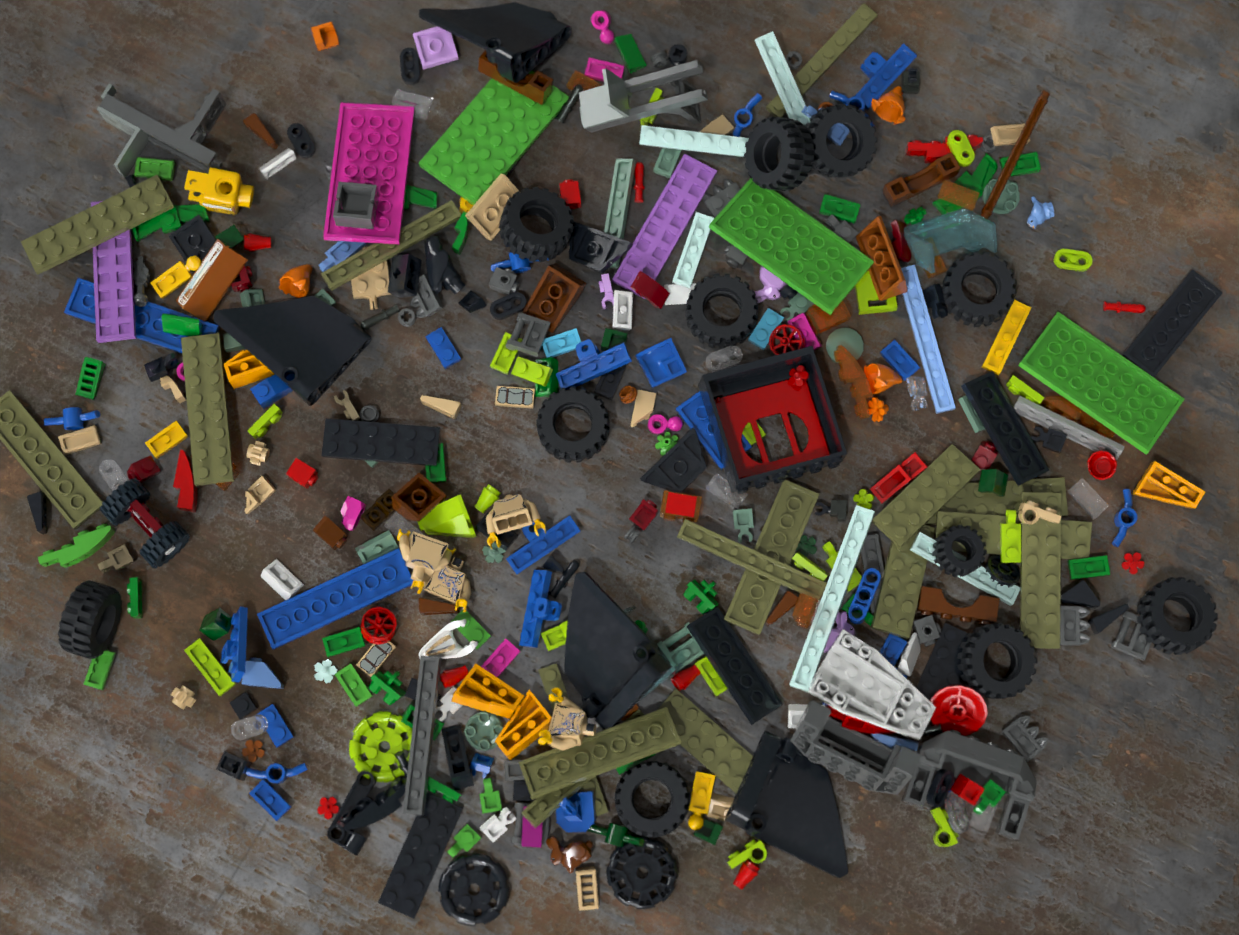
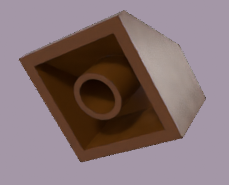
M418 473L392 496L393 509L406 520L420 522L447 495L422 474Z

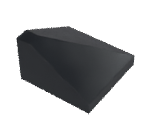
M472 290L458 302L469 313L487 306L484 300Z
M550 556L542 566L546 570L559 574L564 573V568L553 556Z

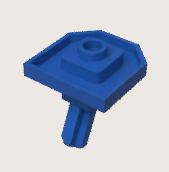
M594 791L576 792L569 799L563 798V801L559 803L560 807L556 810L557 824L567 833L586 832L596 821Z

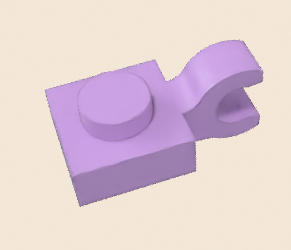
M609 273L601 275L602 281H598L600 292L605 294V297L602 299L603 309H606L605 303L607 301L612 302V304L614 303Z

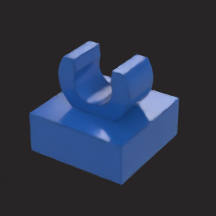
M475 753L470 769H473L472 775L475 776L476 772L480 771L483 772L482 778L485 779L487 773L489 774L494 758Z

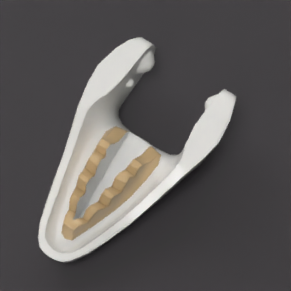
M467 620L454 621L442 628L422 647L419 652L420 659L421 656L440 657L442 659L458 658L472 652L478 645L477 641H471L469 645L462 647L453 636V629L459 626L464 627Z

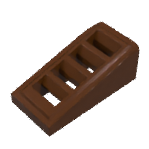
M256 113L243 120L247 129L274 150L277 149L278 146Z
M787 591L766 620L765 625H772L797 605L801 599Z
M419 598V612L422 616L460 612L459 607L457 611L455 610L454 604Z

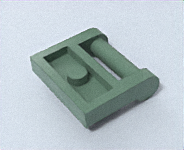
M689 622L684 625V628L665 641L657 643V646L676 673L704 654L686 627L690 624ZM687 634L691 635V639L672 652H669L668 647Z

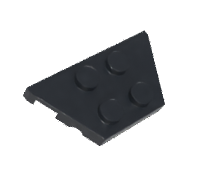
M574 221L573 231L569 239V260L604 273L632 248L633 244Z
M692 428L640 480L673 493L681 494L707 469L696 430Z

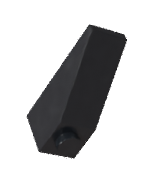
M461 725L441 729L450 778L454 789L459 790L474 786Z

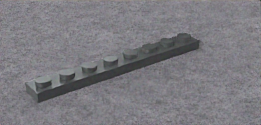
M421 656L403 814L424 816L442 661L440 657Z

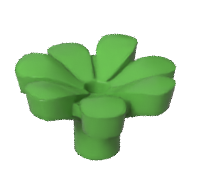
M667 431L664 437L662 435L657 437L659 442L655 444V448L661 449L660 454L664 456L677 444L676 441L679 440V437L677 435L671 436V432Z

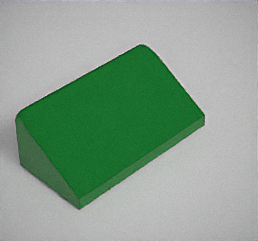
M632 34L614 38L615 44L630 74L647 67Z
M162 314L164 332L189 337L201 335L203 324L199 319Z
M551 357L535 360V363L553 369L546 387L535 383V397H549L553 392L555 394L558 393V379L556 373H558V360Z

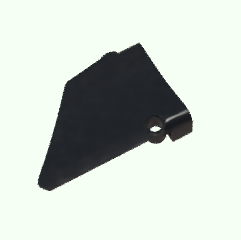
M516 2L473 9L423 8L419 10V17L486 49L488 61L497 63L500 75L514 83L522 80L566 42L572 32L571 26L558 21L551 12L542 11Z
M315 296L248 307L221 309L214 313L215 323L284 381L309 406H312L319 400L372 340V337L360 328L358 323L347 313L340 312ZM294 373L295 378L292 381H288L287 376Z
M578 572L574 579L568 615L564 671L582 697L583 704L580 708L586 713V717L590 719L595 718L597 724L603 730L616 726L672 666L657 651L655 642L641 630L587 572Z
M765 730L726 814L725 821L745 830L749 836L761 840L837 878L847 875L848 866L843 835L827 770L804 756L791 742L790 738H784L783 740L781 737ZM752 822H756L759 829H755L752 826Z

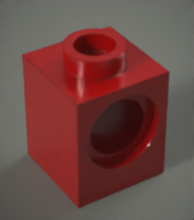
M569 179L559 183L561 198L567 202L566 206H569L571 209L581 208L578 181Z
M297 458L286 472L290 479L307 489L309 486H313L318 479V472Z
M959 774L950 791L974 806L985 790L962 774Z

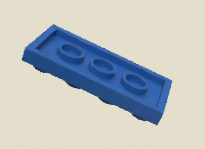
M699 391L678 406L676 411L690 430L692 428L696 430L699 442L720 470H722L724 467ZM742 434V446L744 451L747 452L752 446Z

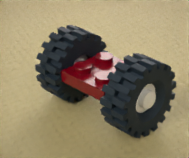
M132 478L124 482L123 485L118 486V489L113 490L112 494L107 496V500L103 501V505L100 506V511L115 526L122 524L132 517L150 537L146 541L147 543L143 544L142 549H140V555L152 568L156 569L158 566L161 567L164 563L166 564L170 559H173L186 546L185 544L188 543L190 535L177 521L167 523L162 528L163 524L156 516L153 518L149 514V508L145 505L146 501L149 500L150 492L137 478Z

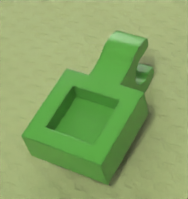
M492 778L483 779L485 793L479 794L482 814L501 811L500 792L493 791Z
M467 824L454 837L457 843L447 852L452 858L462 849L468 852L481 837Z

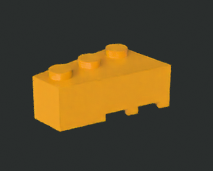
M242 350L224 363L228 380L234 389L275 375L248 350Z
M1154 461L1151 462L1131 495L1195 509L1205 491Z
M475 663L454 692L451 702L511 719L518 705L522 703L524 695Z
M530 689L522 703L516 708V712L510 721L508 720L495 740L496 744L510 761L541 737L539 733L542 730H549L552 717Z

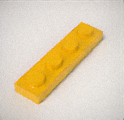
M1014 300L982 368L990 372L993 371L996 375L1001 373L1031 307Z

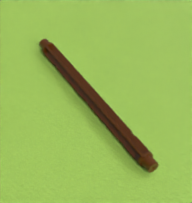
M1042 91L1041 95L1038 96L1037 102L984 208L981 210L980 221L986 223L988 218L991 217L998 199L1045 105L1048 103L1049 92Z

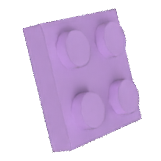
M433 27L413 33L423 70L459 60L450 32L440 27Z

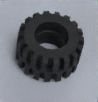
M963 525L953 526L936 538L935 541L937 542L933 544V548L936 550L932 552V555L936 556L935 564L939 563L940 566L938 568L940 570L944 569L946 575L952 573V577H962L982 566L981 563L986 559L983 556L987 554V550H984L986 543H982L981 539L983 537L976 534L978 532L976 529L970 530V526L963 527ZM953 541L960 542L966 548L967 558L965 561H961L954 556L952 552Z

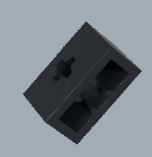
M410 254L393 256L388 293L399 298L417 296L422 260Z

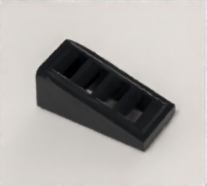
M40 491L28 495L27 499L36 529L44 535L47 534L46 495Z
M1128 604L1121 605L1090 619L1088 623L1094 635L1102 632L1129 608Z

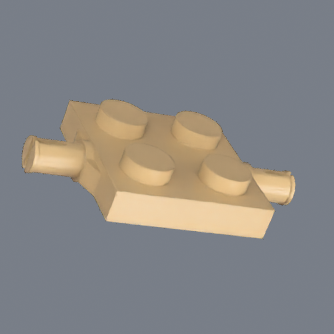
M387 260L351 280L353 298L369 299L370 310L378 309L377 298L391 295L388 293L389 272Z

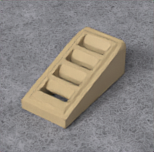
M424 395L420 398L423 405L452 419H456L462 408L461 403L458 401Z
M595 866L575 868L579 911L599 909ZM592 874V877L580 878V875ZM581 883H593V885L581 886ZM582 891H593V893L582 894ZM594 898V902L582 903V899Z

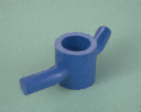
M831 91L830 98L846 104V106H857L864 111L865 103L862 98L857 96L848 98L843 94Z
M759 93L746 104L745 108L739 109L735 113L734 121L736 127L733 131V136L740 137L742 129H747L752 125L753 116L751 111L762 99ZM747 114L750 119L747 120L746 124H741L737 119L739 115Z
M510 252L509 260L492 264L491 270L494 272L496 267L500 269L511 267L515 273H522L530 270V263L532 262L527 258L523 260L519 258L518 254L514 255Z
M82 408L63 409V417L44 418V426L63 424L65 430L83 429V421L99 418L100 412L95 410L82 413Z
M1131 489L1123 490L1125 505L1114 517V523L1119 528V532L1112 542L1116 547H1119L1125 538L1127 529L1137 521V513L1132 509ZM1121 514H1127L1130 518V523H1124L1121 519Z
M274 763L268 766L266 771L248 768L246 775L258 779H268L272 783L281 784L288 777L296 776L308 770L305 763L292 769H287L281 764ZM280 768L282 770L281 778L274 780L272 771Z

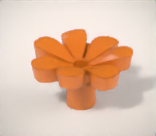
M873 397L872 401L868 402L871 409H867V414L872 415V421H882L883 415L887 414L889 410L888 405H884V402L879 401L877 397Z

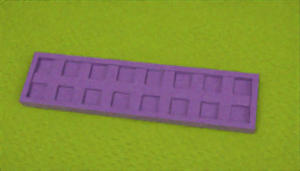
M686 154L683 155L633 242L632 248L629 249L613 277V283L638 295L630 286L639 271L644 272L656 281L716 176L717 170Z
M102 201L91 202V207ZM130 229L93 247L96 341L98 343L136 339L132 236Z

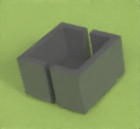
M339 182L333 213L336 226L374 229L379 200L377 185Z

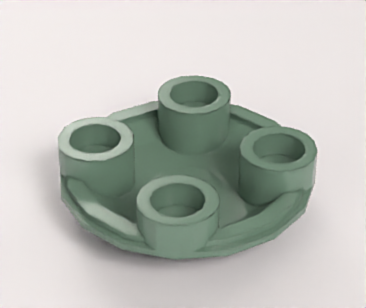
M998 179L990 180L983 191V201L985 204ZM1007 181L993 210L994 213L1007 214L1018 206L1020 196L1018 185L1015 182Z
M850 328L834 330L826 341L828 355L835 363H853L860 359L863 352L864 343L861 336Z
M484 711L476 713L466 723L464 730L466 740L477 750H491L497 746L495 740L501 733L503 725L500 719L492 713Z

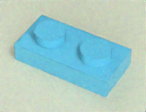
M768 308L748 341L765 350L769 344V337L772 331L781 325L784 317Z
M577 328L546 338L542 345L546 358H553L576 350V345L581 343Z

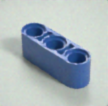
M869 568L862 576L848 612L849 620L853 624H861L866 619L880 585L881 575L877 569ZM873 574L877 577V581L870 583L866 577ZM862 592H867L870 598L864 601L859 598V595ZM860 610L863 615L857 619L852 616V612Z

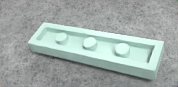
M696 212L672 283L691 288L711 230L709 225L714 220L713 217Z

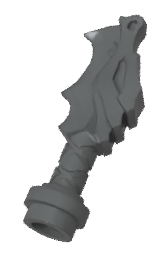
M140 256L137 257L138 260L133 262L135 268L133 279L135 280L134 285L137 287L134 301L136 306L143 307L148 302V296L145 295L144 290L148 286L151 274L144 264V257Z

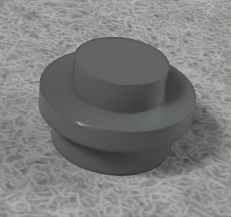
M367 405L361 409L360 418L362 421L376 422L379 418V412L376 407Z

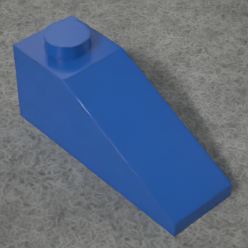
M294 373L287 376L288 381H292L295 378ZM277 375L266 378L250 388L263 409L293 391Z

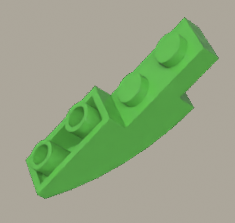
M103 524L96 527L97 530L79 532L78 536L73 537L75 545L66 544L60 550L45 551L42 556L38 557L39 563L44 567L59 562L64 568L75 565L102 548L114 535L115 528L110 525L108 526V524Z

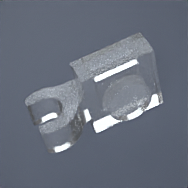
M911 376L906 378L910 397H914L911 403L912 410L919 411V403L920 408H927L925 396L928 394L924 377Z

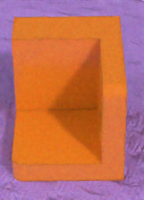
M332 22L311 27L318 51L339 45Z

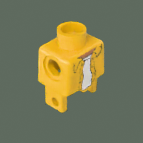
M210 167L208 174L188 170L184 187L185 190L190 191L188 200L199 202L207 211L230 215L238 214L240 206L251 208L254 186L243 184L239 173ZM194 192L201 193L199 196H194Z

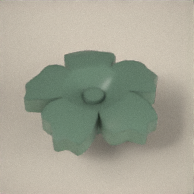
M494 542L492 543L493 549L487 546L483 547L482 551L484 556H486L485 561L487 563H494V559L497 563L502 562L504 557L502 554L506 552L504 549L499 548Z

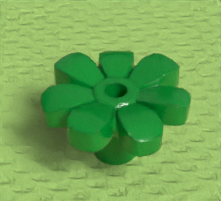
M922 206L916 210L912 208L909 210L910 214H906L904 217L906 224H916L917 227H920L924 224L922 219L927 214V211Z

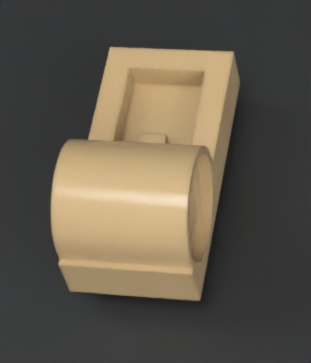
M1027 501V504H1020L1018 518L1023 524H1034L1039 518L1055 524L1060 523L1062 516L1057 515V511L1048 507L1045 510L1038 508L1039 504ZM1027 510L1033 513V518L1030 521H1027L1024 517Z

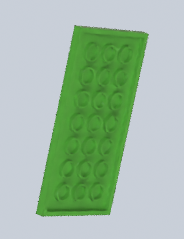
M491 78L421 159L419 166L474 206L500 174L507 175L563 109L562 106L566 104L569 96L555 86H552L551 94L541 105Z
M751 178L709 225L711 230L829 315L836 310L874 264V261L775 190L760 188Z
M1059 312L1056 313L1018 365L1146 455L1184 401L1183 397Z

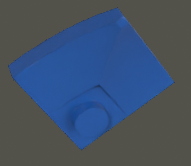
M671 338L635 355L652 388L687 373Z

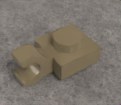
M345 390L343 391L345 395L343 400H339L336 395L334 396L337 404L345 406L346 410L343 412L348 420L362 421Z
M123 544L108 552L109 559L99 563L98 567L103 573L113 567L118 571L132 564L134 560L126 545Z

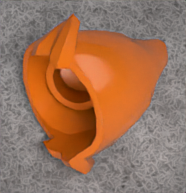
M896 86L878 100L872 99L873 111L881 119L894 122V124H899L906 120L903 116L905 104L900 86Z
M306 264L290 269L281 277L278 288L286 295L290 294L296 298L306 297L310 290V275L313 267Z
M871 363L864 367L863 377H866V386L871 394H880L891 386L902 382V377L888 366Z

